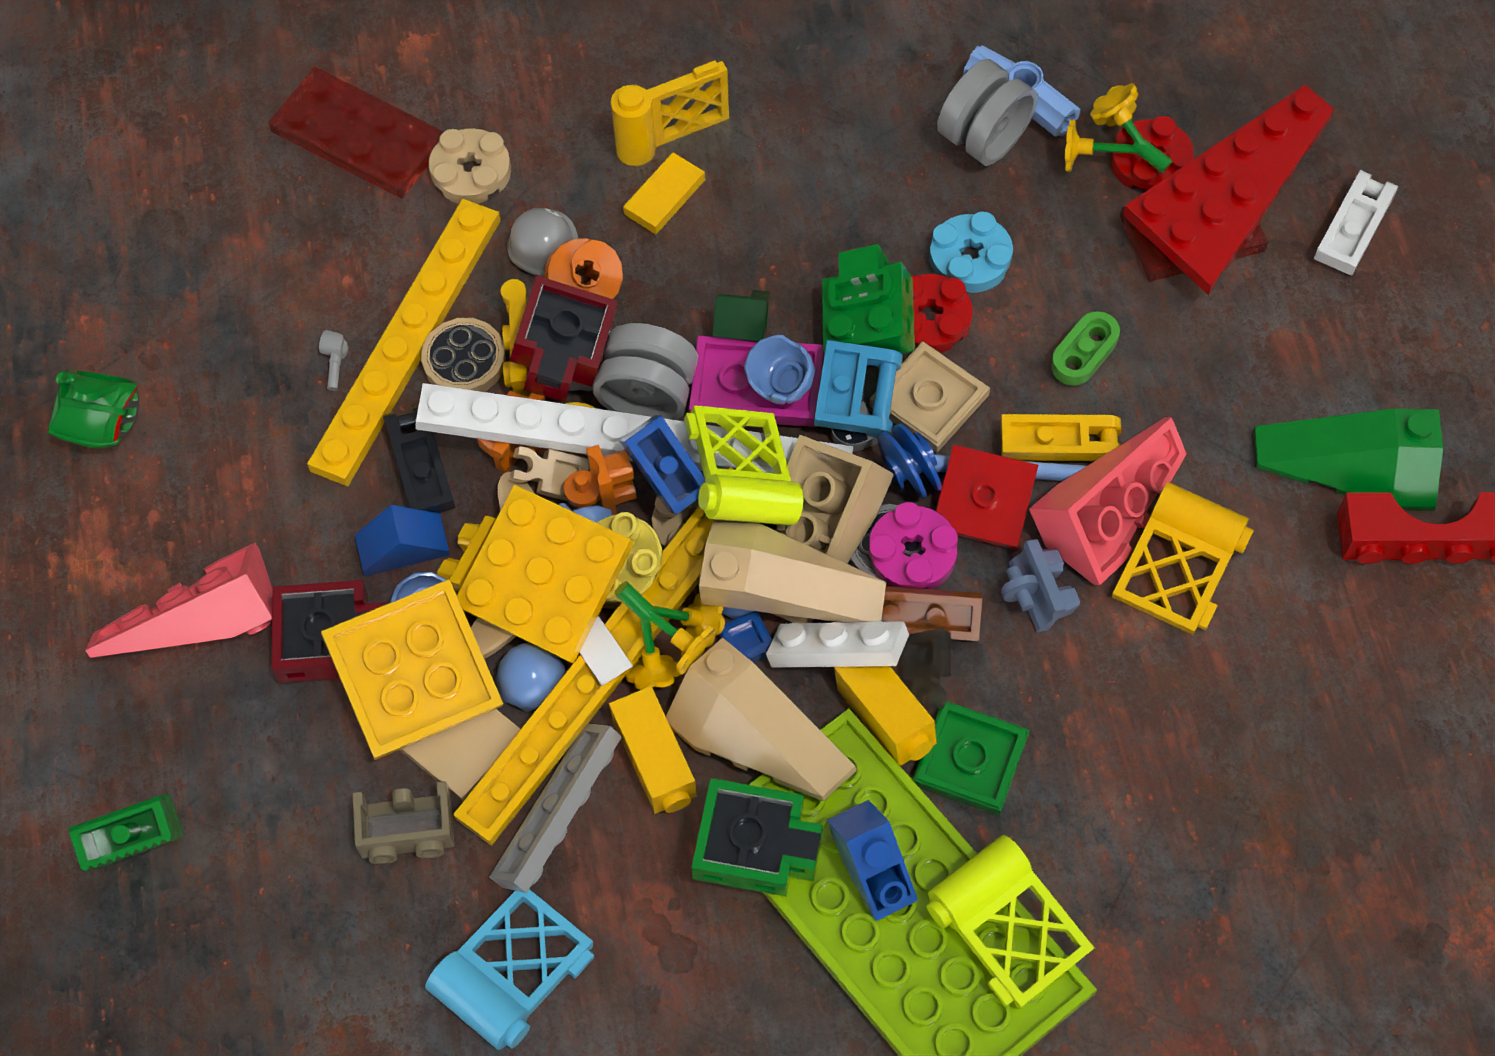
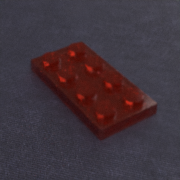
M317 67L312 69L268 122L271 132L401 199L429 166L431 152L440 142V136L444 132Z

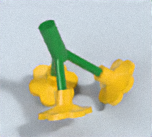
M1134 83L1128 84L1125 87L1117 85L1109 89L1106 95L1096 99L1093 104L1094 109L1090 113L1094 123L1097 125L1106 124L1112 127L1118 124V126L1124 127L1135 142L1134 145L1095 143L1092 138H1080L1076 130V120L1070 119L1065 148L1066 171H1072L1074 161L1079 154L1093 155V151L1138 154L1161 173L1168 169L1173 160L1145 140L1131 121L1132 113L1137 107L1135 100L1138 97L1137 87Z
M628 581L621 583L615 590V595L640 618L645 648L641 652L642 658L635 663L634 667L626 675V680L630 683H635L637 689L642 690L649 686H652V688L654 686H670L674 683V677L683 675L689 666L701 657L705 648L712 646L715 636L723 632L725 626V619L722 616L723 607L701 604L700 593L696 595L693 604L681 611L653 606ZM662 617L681 620V623L687 626L686 631L683 628L677 630ZM650 622H653L672 637L670 642L682 651V657L679 662L673 661L671 656L660 655L659 648L654 646Z

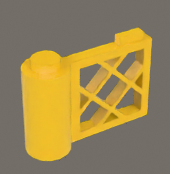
M714 60L694 68L692 73L648 90L639 85H626L617 89L611 98V111L618 158L630 166L644 165L654 157L656 147L729 119L728 70L723 61L717 63ZM715 80L705 91L699 90L705 83ZM677 95L669 105L661 104V100ZM690 99L696 100L688 110L682 109ZM709 104L717 105L716 109L701 114ZM673 118L679 119L674 125L665 128Z
M1167 482L1113 591L1112 598L1194 635L1197 627L1206 631L1218 606L1210 602L1219 581L1234 551L1243 554L1254 532L1253 529L1246 527L1250 518ZM1153 533L1171 541L1176 555L1153 562L1147 547ZM1181 546L1189 549V551L1183 552ZM1143 555L1146 564L1137 567ZM1202 555L1218 563L1211 576L1194 581L1186 560ZM1179 562L1187 583L1164 590L1156 569ZM1149 572L1157 593L1139 597L1125 589L1131 577ZM1207 585L1202 597H1200L1197 588ZM1190 591L1196 604V609L1191 619L1189 620L1174 613L1167 598ZM1159 600H1160L1163 607H1161V606H1159V605H1157V604H1155V603H1153V602H1156V601H1159Z

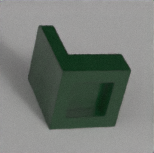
M753 290L750 297L718 294L715 298L712 337L751 341L764 339L767 333L770 291Z

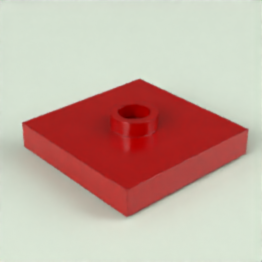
M953 444L936 512L947 519L956 530L958 537L1017 551L1039 465Z

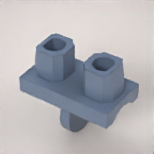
M1038 539L1030 540L1023 544V551L1009 562L1010 568L1006 572L1010 581L1003 585L1000 591L1004 601H1018L1022 611L1028 610L1036 631L1042 632L1048 631L1058 619L1071 615L1080 605V600L1075 588L1071 586L1058 588L1054 578H1058L1064 571V562L1059 550L1042 549Z

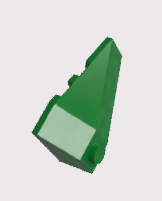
M1394 408L1254 427L1256 468L1306 484L1314 481L1337 489L1336 493L1344 496L1346 493H1392L1396 502L1403 510L1434 511L1436 508L1443 454L1439 409Z

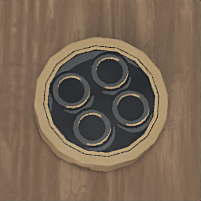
M456 318L440 324L429 333L422 346L421 362L428 381L433 385L486 392L499 381L503 373V362H506V350L500 334L489 323L475 318Z

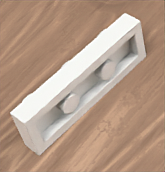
M904 621L780 624L766 655L771 667L896 666L909 633Z

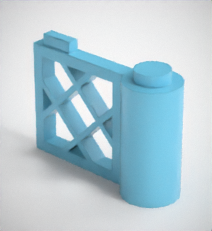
M530 889L527 893L515 891L458 951L447 955L437 965L429 976L425 989L497 1050H501L505 1046H509L512 1049L528 1033L530 1025L526 1021L531 1013L567 974L576 979L594 959V954L590 952L593 947V941ZM524 902L538 913L539 927L510 929V915ZM544 919L553 926H544ZM505 921V929L496 930ZM565 935L577 945L567 957L546 958L545 937ZM540 938L541 959L512 960L511 939ZM506 939L507 961L486 962L475 953L485 941ZM547 968H556L547 977ZM541 969L542 984L528 997L513 985V971ZM501 971H507V972H508V980H507L504 976H502L499 972H501Z

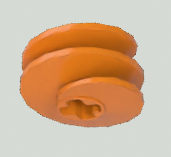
M587 238L572 239L560 245L550 255L545 265L544 278L614 299L619 293L623 280L622 263L616 251L605 242ZM580 268H584L585 276L591 278L585 284L581 283V276L575 274Z

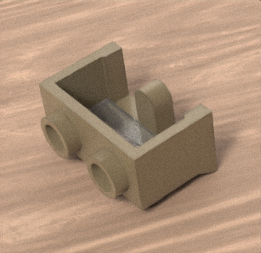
M446 781L437 782V796L414 798L410 789L401 788L392 791V801L368 804L362 792L353 793L355 846L362 859L369 858V862L373 864H388L397 860V854L416 852V856L419 858H436L444 854V848L455 847L452 795Z

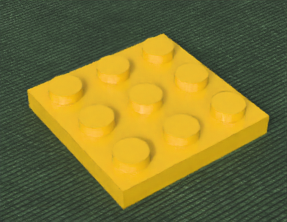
M514 484L457 597L464 611L573 664L635 542L626 536Z
M450 579L321 631L374 760L503 706L502 699Z

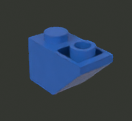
M869 800L827 820L841 860L875 921L918 901L890 822Z

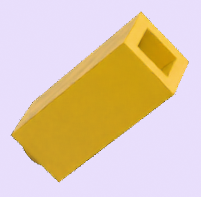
M890 666L834 667L838 692L877 741L900 766L910 760L916 761L923 758L937 744L934 719Z
M652 686L609 703L612 721L617 732L622 736L621 741L654 814L664 810L667 813L676 812L689 805L691 799L697 797L695 779Z

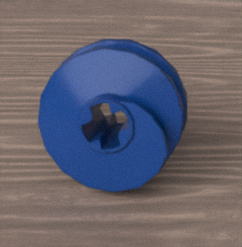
M900 423L894 425L893 437L886 431L878 434V447L885 468L894 473L892 483L898 490H903L904 481L908 480L921 499L926 498V491L919 475L922 472L935 490L939 491L942 489L935 469L937 460L934 452L919 432L912 434L906 426Z

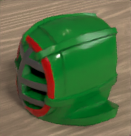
M64 370L57 374L55 381L59 386L48 426V434L89 448H106L118 445L122 438L128 434L137 418L139 409L137 382L126 378L78 370Z

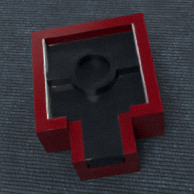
M536 275L510 357V362L529 367L523 390L565 402L571 381L592 387L618 301Z
M363 580L273 587L272 671L278 683L340 679L321 631L385 606L387 602L368 603V593Z

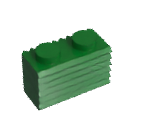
M170 794L156 796L68 828L80 868L85 871L99 869L155 847L172 843V841L180 840L184 834Z

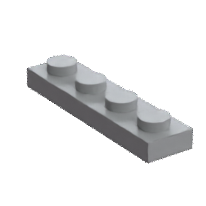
M587 724L572 743L489 878L500 887L527 893L529 888L539 880L543 872V865L554 847L564 839L567 833V826L576 811L587 801L592 785L602 769L611 762L614 756V749L622 736L611 726Z

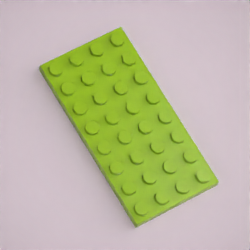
M847 709L820 731L856 766L857 771L828 798L821 801L774 782L773 777L764 773L749 784L804 795L801 821L823 825L822 841L814 881L790 877L786 897L769 893L763 894L898 1056H1022L1093 997L1097 989L1074 964L1020 1009L1013 1002L1006 1007L987 984L993 979V976L964 939L950 926H947L945 929L940 927L927 910V905L931 902L928 892L977 853L850 709ZM867 800L889 820L918 901L878 921H875L843 864L827 823L828 819ZM1016 898L1015 917L1035 920ZM1008 905L997 912L996 915L1007 916ZM986 921L973 931L985 947L1004 950L1006 924ZM1014 925L1012 951L1038 955L1040 929ZM1047 933L1045 956L1066 959L1068 956ZM994 957L1003 968V958ZM1011 959L1009 977L1022 993L1035 984L1037 963ZM1045 964L1044 976L1057 965Z

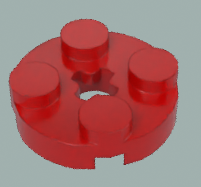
M1159 116L1155 119L1139 120L1133 122L1140 135L1172 159L1171 165L1164 173H1161L1138 154L1113 152L1111 166L1114 174L1122 184L1130 189L1135 185L1138 188L1146 189V192L1194 159V148L1186 133L1176 127L1175 121L1170 117ZM1125 128L1118 131L1114 144L1134 145L1135 142Z
M938 274L911 275L913 278L915 349L922 341L939 353L952 349L954 343L958 342L961 338L963 340L968 335L972 322L973 306L970 297L966 293L964 283L957 278H949ZM931 307L940 311L941 314H936L934 320L926 319V314L920 311Z

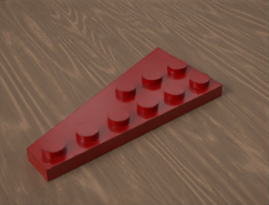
M1305 84L1126 204L1123 216L1209 296L1216 286L1218 278L1232 263L1235 254L1246 239L1248 240L1277 198L1284 183L1291 178L1300 160L1306 152H1309L1331 120L1334 108Z

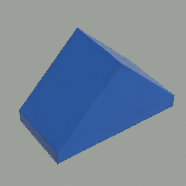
M390 505L355 534L364 577L450 555L440 513Z

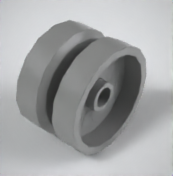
M991 59L981 60L964 74L950 92L938 118L937 132L956 146L966 144V152L985 166L992 165L1005 156L1027 128L1038 103V93L1018 78L1009 80V73Z
M628 323L616 326L608 334L603 351L604 362L598 368L593 384V394L599 403L610 411L650 417L661 415L664 419L678 420L684 415L689 396V385L693 382L699 355L691 343L668 329L642 323Z

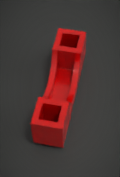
M1480 492L1468 511L1467 516L1448 524H1432L1412 517L1399 506L1392 493H1346L1337 511L1343 560H1357L1363 564H1373L1382 560H1402L1408 564H1416L1428 559H1446L1449 563L1459 564L1472 559H1491L1495 563V492Z

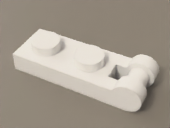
M1362 170L1359 171L1314 257L1315 260L1351 276L1356 270L1399 187L1388 181L1384 185L1372 180V175Z

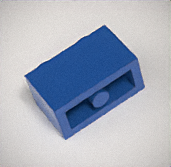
M654 415L619 440L670 513L678 514L699 499V490L701 485L705 483V477L661 415Z

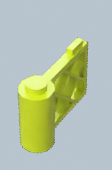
M694 405L690 413H686L684 422L688 439L696 440L705 477V483L701 485L699 490V506L705 511L706 516L709 519L795 525L802 514L803 492L798 482L791 481L774 413ZM706 422L717 423L728 434L721 439L707 428ZM744 427H763L766 439L760 442L746 431ZM734 437L753 451L747 458L728 444ZM720 453L737 468L735 470L718 469L714 456ZM759 456L773 467L774 473H765L752 462Z
M1006 835L999 836L928 892L931 902L927 905V910L940 927L945 929L947 926H950L960 934L993 976V979L987 984L1005 1007L1013 1002L1020 1009L1094 949L1093 945L1032 871L1031 864L1020 847ZM1028 888L1032 890L1042 903L1041 921L1015 917L1016 897ZM1008 905L1007 916L996 915L997 912ZM1049 913L1057 923L1048 922ZM986 921L1006 924L1004 950L985 947L973 931ZM1014 925L1040 929L1038 955L1012 951ZM1047 931L1065 932L1078 949L1066 959L1045 956ZM994 957L1003 958V968ZM1011 959L1037 963L1036 982L1024 993L1019 990L1009 977ZM1045 964L1057 965L1044 976Z

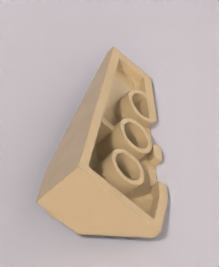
M799 435L787 466L791 481L798 482L802 488V514L795 525L777 524V531L848 564L876 518L894 473L873 461ZM774 614L793 623H812L814 620L812 618Z
M713 519L706 541L699 583L701 604L842 623L881 621L886 589L885 581L760 523Z

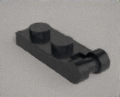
M419 405L412 406L413 411L396 415V412L384 414V421L409 507L434 513L456 508L434 433L419 430L402 435V431L416 428Z

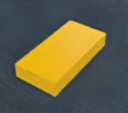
M673 152L623 206L624 215L656 235L705 181V172Z

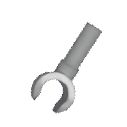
M325 330L320 338L319 352L330 356L327 389L337 391L341 359L347 356L349 347L342 334Z

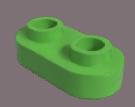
M1097 311L1090 312L1079 320L1054 351L1051 369L1056 379L1066 385L1076 386L1087 382L1117 345L1120 328L1115 318L1107 313ZM1093 335L1100 336L1103 340L1094 341L1090 337ZM1074 364L1078 366L1079 369H1069L1066 367V365Z

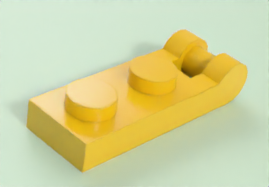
M518 279L508 280L501 287V295L509 316V325H503V343L505 350H510V357L528 302L525 285ZM510 361L503 362L505 386L512 387L514 392L529 397L532 392L523 390L529 367Z
M1002 414L1000 420L1001 456L1020 461H1096L1121 445L1118 443V436L1122 433L1121 419L1115 415ZM1089 434H1096L1100 437L1101 441H1089Z

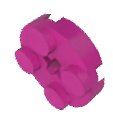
M912 502L902 503L895 510L882 516L871 531L869 556L872 561L873 570L879 579L886 582L887 586L919 589L926 587L928 589L936 588L944 583L953 572L957 559L958 535L947 519L938 512L926 507H919ZM913 541L919 542L924 553L922 555L913 553L910 557L904 554L906 548L904 544Z

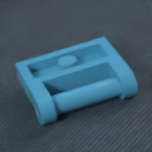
M827 340L814 426L861 432L875 438L884 431L891 435L893 422L889 417L896 371L901 369L902 354L891 349ZM867 365L879 368L872 415L859 414Z

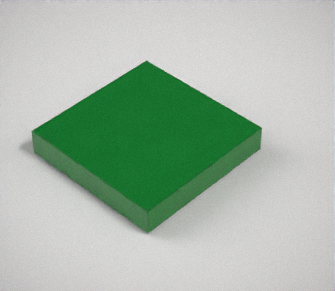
M943 700L935 720L937 744L932 747L926 756L921 758L913 781L920 789L1000 817L1030 730Z

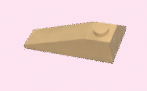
M724 638L720 639L689 666L666 715L671 729L694 750L708 756L713 753L731 760L733 766L747 771L748 768L769 775L773 777L774 782L821 801L828 798L857 771L856 766L751 660Z

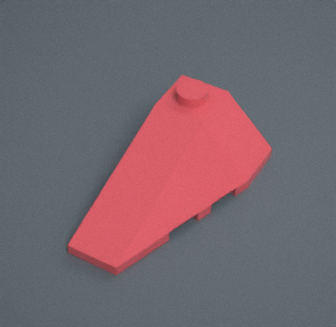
M1172 417L1161 419L1057 484L1029 509L1045 546L1048 549L1059 550L1063 561L1093 585H1101L1127 560L1133 550L1129 545L1138 528L1146 527L1151 517L1147 513L1157 494L1162 493L1166 483H1171L1187 455Z
M256 542L203 568L206 575L189 587L182 586L179 582L167 589L168 593L159 598L156 606L152 609L146 604L140 605L97 630L90 638L85 650L90 658L227 639L244 632L251 635L263 630L271 623L273 588Z

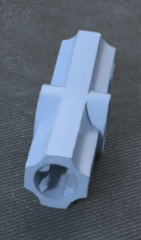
M977 46L971 53L964 67L963 76L981 60L991 59L1009 73V80L1018 78L1038 93V103L1032 119L1055 137L1058 135L1062 137L1067 133L1070 119H1078L1080 108L1045 82L1041 68L1035 63L1029 61L1015 63L984 46Z

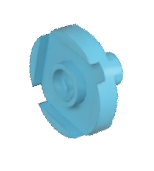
M982 211L976 214L955 216L934 229L929 255L930 265L934 274L961 280L966 287V292H983L997 286L1004 279L1005 273L1011 264L1013 244L1005 228L998 224L995 217L988 212ZM968 247L979 250L977 259H972L969 254L962 255L961 253Z

